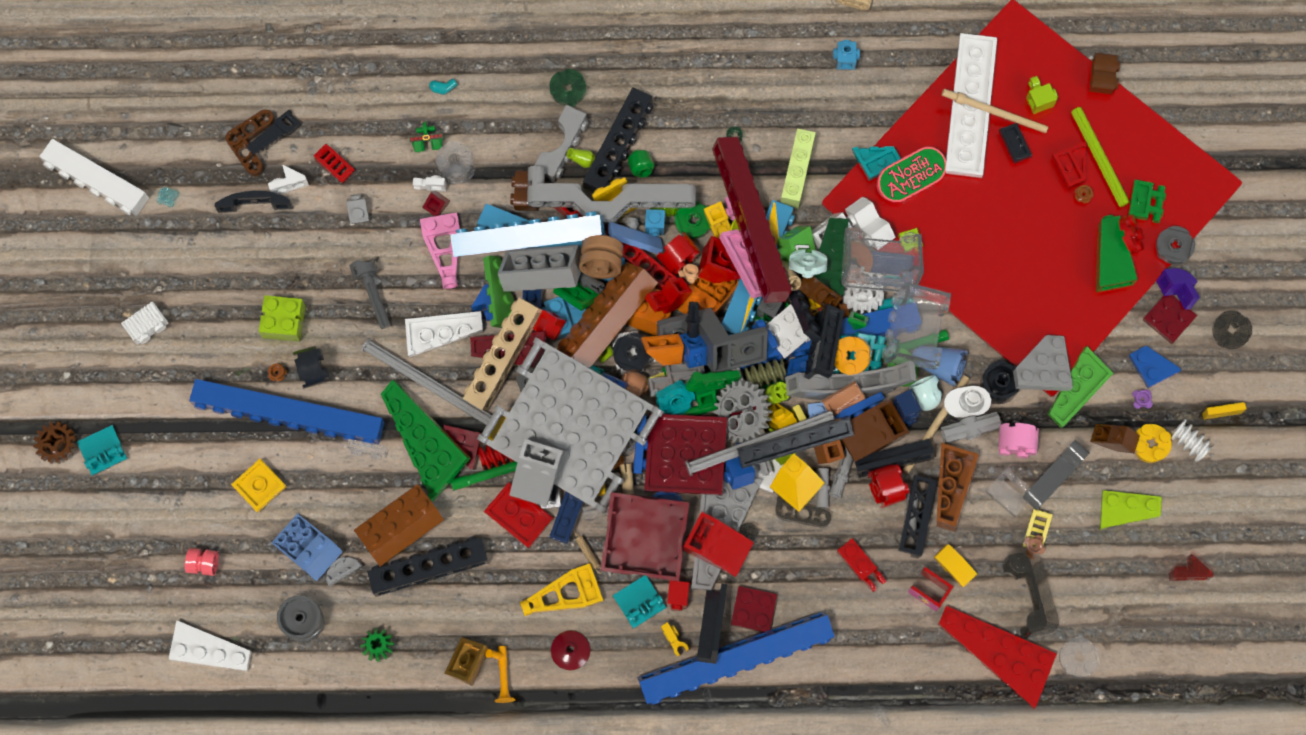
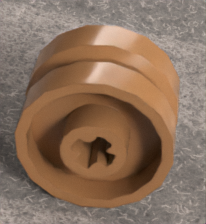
M595 235L589 236L582 241V255L579 262V269L582 273L599 279L614 278L621 273L623 244L619 240L609 236Z

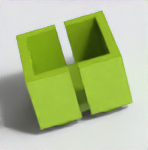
M264 295L263 315H261L259 333L262 338L300 342L303 327L301 322L304 320L306 307L303 300Z

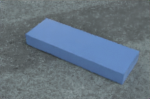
M610 222L607 226L609 237L615 238L622 243L656 254L663 251L662 241L659 237Z

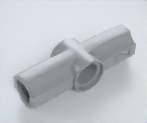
M997 412L979 417L970 416L958 423L941 427V435L945 444L962 439L971 440L980 437L983 433L998 430L1001 420Z

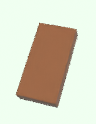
M856 381L822 399V403L827 411H831L836 416L842 410L864 400L865 395Z

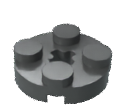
M1179 226L1169 227L1157 237L1155 244L1157 256L1169 264H1183L1194 253V238L1192 239L1185 228ZM1176 241L1180 248L1173 249L1171 244Z

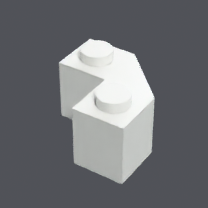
M861 197L845 209L849 223L860 233L867 246H872L879 250L895 238L889 222L879 217L873 203L868 199Z

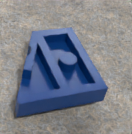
M1144 346L1128 356L1148 389L1181 371L1178 366L1148 346Z

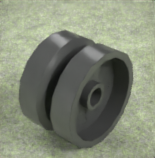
M303 595L292 596L280 605L277 612V623L280 630L291 640L309 642L321 633L324 626V614L322 609L311 598ZM300 616L303 618L302 621H298Z

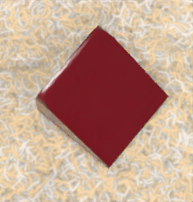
M433 191L430 192L422 208L433 216H440L450 203V200L439 192Z

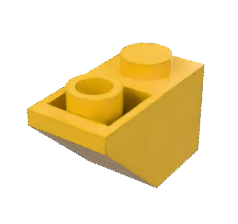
M771 404L767 407L768 410H772V413L768 414V417L772 420L766 422L774 431L797 423L793 413L780 404Z

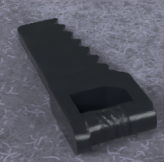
M289 109L277 118L273 125L248 144L247 149L255 156L256 153H260V150L269 147V144H273L274 141L277 142L278 138L281 139L283 135H291L302 123ZM287 119L292 123V126L286 125L283 121Z

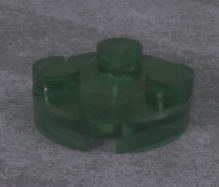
M565 69V71L557 72L550 80V95L560 105L574 107L586 94L584 78L576 70ZM571 84L572 90L565 91L563 86Z

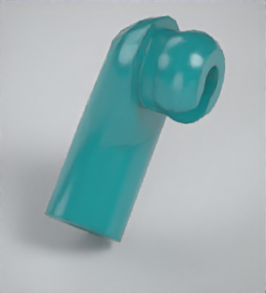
M453 78L446 83L432 80L429 83L431 91L441 95L447 94L458 86Z

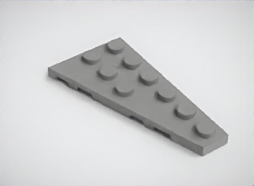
M754 478L753 484L734 490L724 480L723 496H701L700 514L704 512L738 532L762 479ZM695 557L691 589L711 591L720 573V569Z

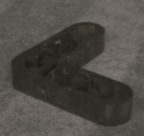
M778 495L775 507V515L778 519L819 528L827 527L830 524L831 514L828 510L807 505L802 509L806 510L809 514L805 520L798 517L797 510L794 512V518L791 517L792 513L788 512L785 515H781V511H778V509H782L785 506L787 511H792L793 507ZM812 511L815 512L814 516L820 517L821 514H825V518H827L828 520H824L823 523H820V519L814 518L813 522L810 521L812 517Z

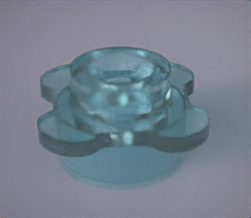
M163 187L160 189L156 201L160 205L165 204L169 208L173 207L178 193L176 190L172 191L169 188Z

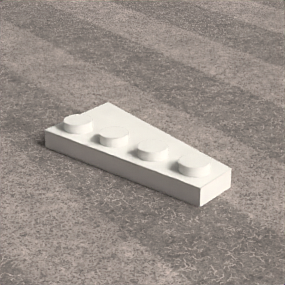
M481 311L405 319L408 357L483 332Z
M176 620L169 660L248 671L252 652Z

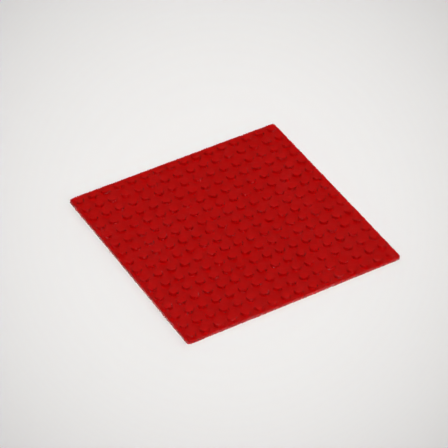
M1010 0L978 35L997 38L990 105L1048 126L1047 132L1043 133L1018 124L1032 154L1031 158L1013 163L1000 136L999 129L1012 125L1015 122L989 113L982 178L945 173L940 181L906 200L891 202L879 194L876 186L878 177L869 181L860 164L857 163L823 199L822 206L832 214L843 212L847 218L848 215L845 211L847 207L861 197L868 199L873 203L879 217L889 222L895 235L893 240L879 250L875 249L877 252L917 256L914 283L1015 367L1026 358L1046 335L1064 336L1071 372L1083 348L1087 346L1094 352L1153 286L1164 269H1168L1171 265L1157 256L1155 244L1159 234L1169 227L1179 226L1185 228L1192 239L1195 238L1239 189L1242 181L1120 83H1118L1117 90L1114 89L1112 94L1089 92L1092 61L1016 0ZM957 58L873 147L894 146L900 158L920 148L933 147L941 151L946 159L952 99L941 96L943 89L954 91ZM1037 76L1041 86L1050 83L1052 89L1056 90L1058 99L1054 107L1033 114L1026 97L1031 90L1028 84L1030 78ZM1081 107L1129 199V203L1126 206L1120 207L1088 144L1086 147V181L1070 189L1067 188L1052 155L1086 141L1072 115L1073 109ZM1134 180L1154 183L1153 190L1157 191L1159 185L1165 186L1166 199L1163 201L1162 209H1164L1160 223L1152 222V214L1148 215L1147 220L1135 218L1137 229L1141 228L1144 234V239L1141 240L1144 250L1136 253L1130 252L1137 281L1132 286L1096 292L1098 224L1101 219L1107 215L1120 216L1121 218L1128 216ZM1087 185L1092 189L1093 198H1091L1090 202L1083 203L1076 200L1075 190L1077 187ZM1151 198L1150 206L1155 207V199ZM852 226L851 230L863 239L856 228ZM917 228L923 247L904 253L898 237L899 233ZM1176 241L1171 244L1173 249L1180 248ZM1043 390L1050 397H1054L1059 392L1056 390Z

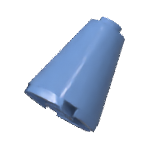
M919 346L918 349H914L912 359L917 366L932 375H936L937 378L949 385L956 387L955 381H960L966 365L963 357L964 355L967 356L968 352L967 350L957 348Z

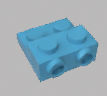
M560 297L545 301V307L542 308V310L551 311L566 320L556 341L566 338L570 333L571 327L579 322L586 310L580 311Z

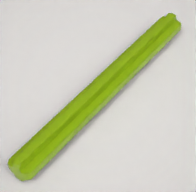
M1081 107L1073 109L1072 115L1120 207L1126 206L1129 203V199Z

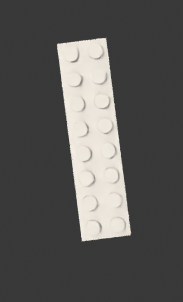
M960 33L953 92H961L966 94V97L990 105L997 45L996 37ZM952 100L945 173L982 178L989 113L966 104L960 105L955 103V100Z

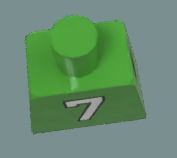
M797 226L777 240L779 247L777 250L780 252L781 260L786 261L788 264L790 255L794 251L806 249L805 253H812V250H816L811 226Z

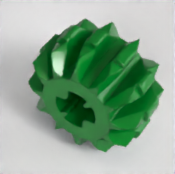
M378 628L374 629V634L368 630L367 634L369 637H362V640L366 643L360 644V647L365 649L362 652L364 656L369 655L368 660L372 661L375 657L376 661L380 662V656L387 660L388 657L385 653H393V650L388 647L394 646L395 643L389 641L392 639V635H386L387 631L385 629L380 634ZM374 642H379L382 646L375 649L373 644Z

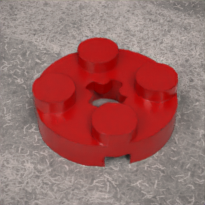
M1134 215L1120 218V231L1124 230L1125 236L1122 238L1129 252L1136 253L1144 250L1141 241L1144 239V234L1141 228L1137 229Z

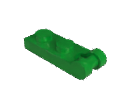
M726 370L718 373L708 372L706 374L694 372L686 382L685 388L689 392L724 389L727 384L739 381L741 375L739 370Z

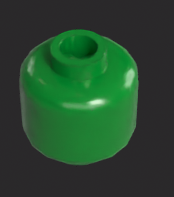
M635 150L628 157L627 162L634 176L645 178L652 173L654 163L648 151Z

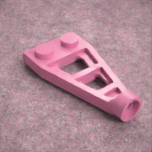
M457 213L420 219L423 239L441 276L443 288L451 289L457 287L458 257H453L452 243H450L449 248L438 249L434 242L435 237L456 234V230L460 229ZM451 254L452 264L443 267L439 256Z

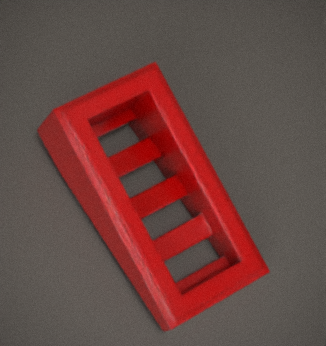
M324 144L314 155L315 161L342 184L355 171L327 144ZM334 157L335 159L328 165L327 163ZM340 162L341 164L335 170H333V168ZM344 167L347 168L341 175L338 174Z

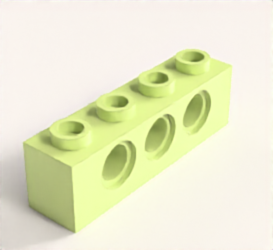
M798 128L781 197V203L799 209L816 133Z

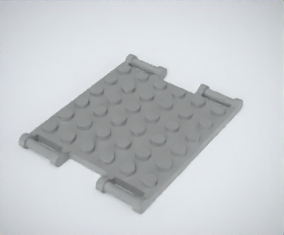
M535 337L534 345L521 367L518 366L516 370L518 373L529 378L528 382L510 412L498 405L495 406L492 417L482 434L479 433L477 439L517 463L524 439L564 450L554 484L605 514L608 509L606 506L610 501L611 492H615L619 484L622 485L624 481L623 478L611 472L631 438L645 445L647 442L645 439L658 417L662 416L663 411ZM542 347L546 351L533 373L527 371ZM648 409L652 411V414L638 436L634 432ZM501 415H503L506 419L492 441L488 437ZM609 477L613 481L600 503H598L595 499Z

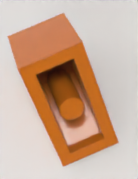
M679 334L641 338L646 353L661 365L682 363L684 345Z

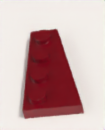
M545 331L531 332L514 364L522 365L534 345L535 337L547 343ZM509 334L508 341L511 342L515 335ZM495 335L470 337L471 356L483 359L485 353L490 351ZM540 348L530 367L536 368L546 351L545 349ZM501 349L498 353L500 359L505 356L504 349Z

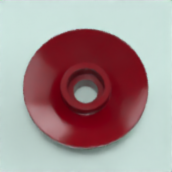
M562 632L552 642L551 657L554 663L564 670H577L585 665L589 659V642L579 632ZM568 646H572L574 648V651L572 653H568L566 651Z

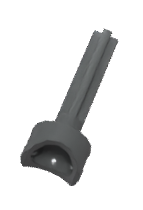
M372 258L368 262L357 260L351 263L349 266L354 280H362L381 330L390 327V322L372 277L378 272L374 259Z

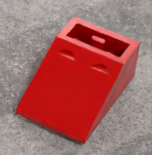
M701 512L683 546V551L737 577L754 542L718 519Z

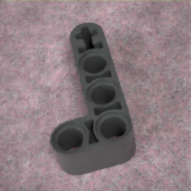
M1074 440L1022 498L1035 510H1038L1090 452Z

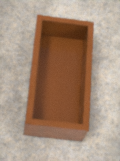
M417 484L355 528L354 532L378 565L381 566L440 524L444 519Z

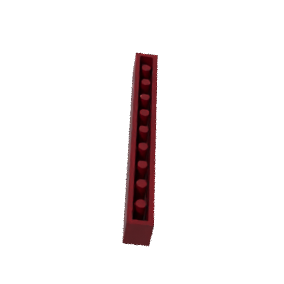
M718 137L712 151L764 303L785 302L792 291V286L788 282L786 269L783 267L780 252L775 244V237L771 233L770 223L765 216L764 206L759 198V191L755 187L754 177L750 173L748 160L743 153V146L740 144L738 137Z

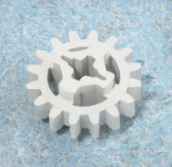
M863 278L862 281H849V286H844L843 303L847 304L848 309L853 307L854 312L860 310L861 314H863L864 310L870 313L872 308L878 310V306H882V301L884 300L883 287H879V282L873 283V279L866 281V278Z

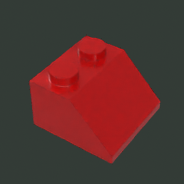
M711 236L702 250L698 277L715 284L740 279V276L721 240Z

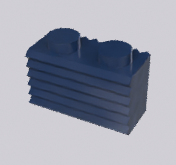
M912 390L901 393L894 399L893 405L907 427L915 424L922 409Z

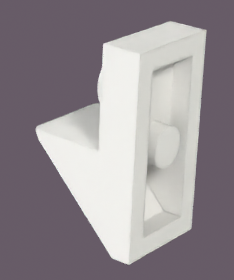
M284 165L282 166L286 178H276L268 183L270 191L277 194L309 186L305 175Z

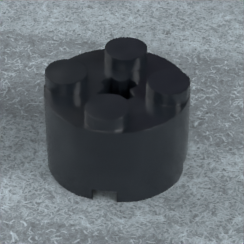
M316 346L293 352L294 356H298V359H294L300 381H305V384L302 385L303 389L326 383L329 373L327 367L322 366L321 360H324V356L320 348L317 349Z
M998 361L989 365L980 380V387L986 389L990 394L991 404L1008 403L1018 393L1019 389L1015 387L1013 371L1016 368L1014 365L1012 366L1005 361Z

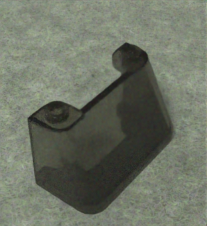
M1025 553L1008 555L1001 563L1003 573L1013 574L1015 580L1025 578L1034 611L1026 618V626L1019 630L1021 638L1028 639L1054 632L1059 626V619L1041 559Z

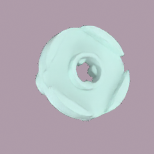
M806 249L791 253L788 268L802 274L804 278H812L815 274L827 271V257L823 253L812 250V253H805Z

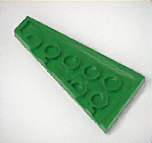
M392 380L381 392L382 399L389 414L393 416L397 431L401 433L404 446L414 467L417 468L421 476L422 484L429 493V499L434 501L471 458L396 380Z

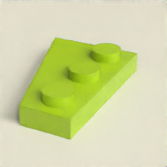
M1103 490L1101 494L1099 530L1159 518L1161 516L1162 497Z

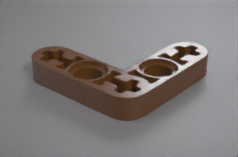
M267 109L251 116L228 131L225 136L226 142L248 174L253 177H257L263 172V165L260 159L250 151L246 157H241L239 154L241 150L247 149L248 141L274 124L275 118L272 112ZM266 116L269 121L266 122L262 117ZM248 125L255 126V130L252 133L245 131ZM242 130L245 137H242L239 131ZM235 136L238 141L234 142L231 137ZM250 160L257 166V170L252 169L249 163Z

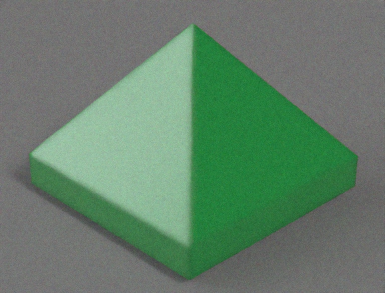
M851 311L847 321L854 330L866 327L869 318Z

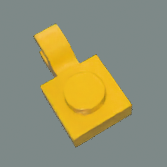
M667 622L661 626L663 634L677 657L680 656L677 651L679 647H684L686 652L689 651L686 643L678 641L677 636H679V633L674 625L670 626Z

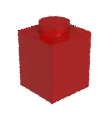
M669 581L667 607H671L672 611L687 609L689 582Z

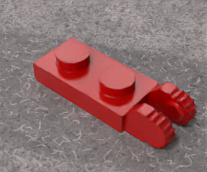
M853 538L837 550V553L872 592L876 591L877 588L868 578L871 574L882 585L886 583L885 578L877 570V567Z

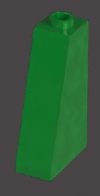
M1107 215L1098 224L1096 292L1132 286L1137 281L1131 254L1122 238L1125 236L1124 230L1120 231V216Z

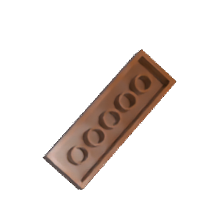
M626 262L621 266V273L606 284L604 291L596 296L594 303L589 309L584 311L579 322L574 324L566 338L559 342L557 350L590 368L642 304L645 296L655 288L658 282L643 268Z

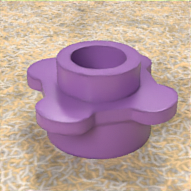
M1135 390L1132 393L1135 401L1133 406L1136 409H1140V407L1149 409L1152 407L1151 391Z

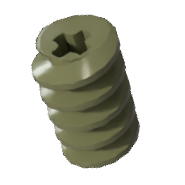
M782 358L780 359V364L774 359L773 366H771L769 361H766L765 368L761 363L758 364V369L751 365L750 371L744 367L747 381H752V384L758 383L760 388H763L764 381L768 386H770L771 380L775 384L778 383V378L785 382L786 372Z

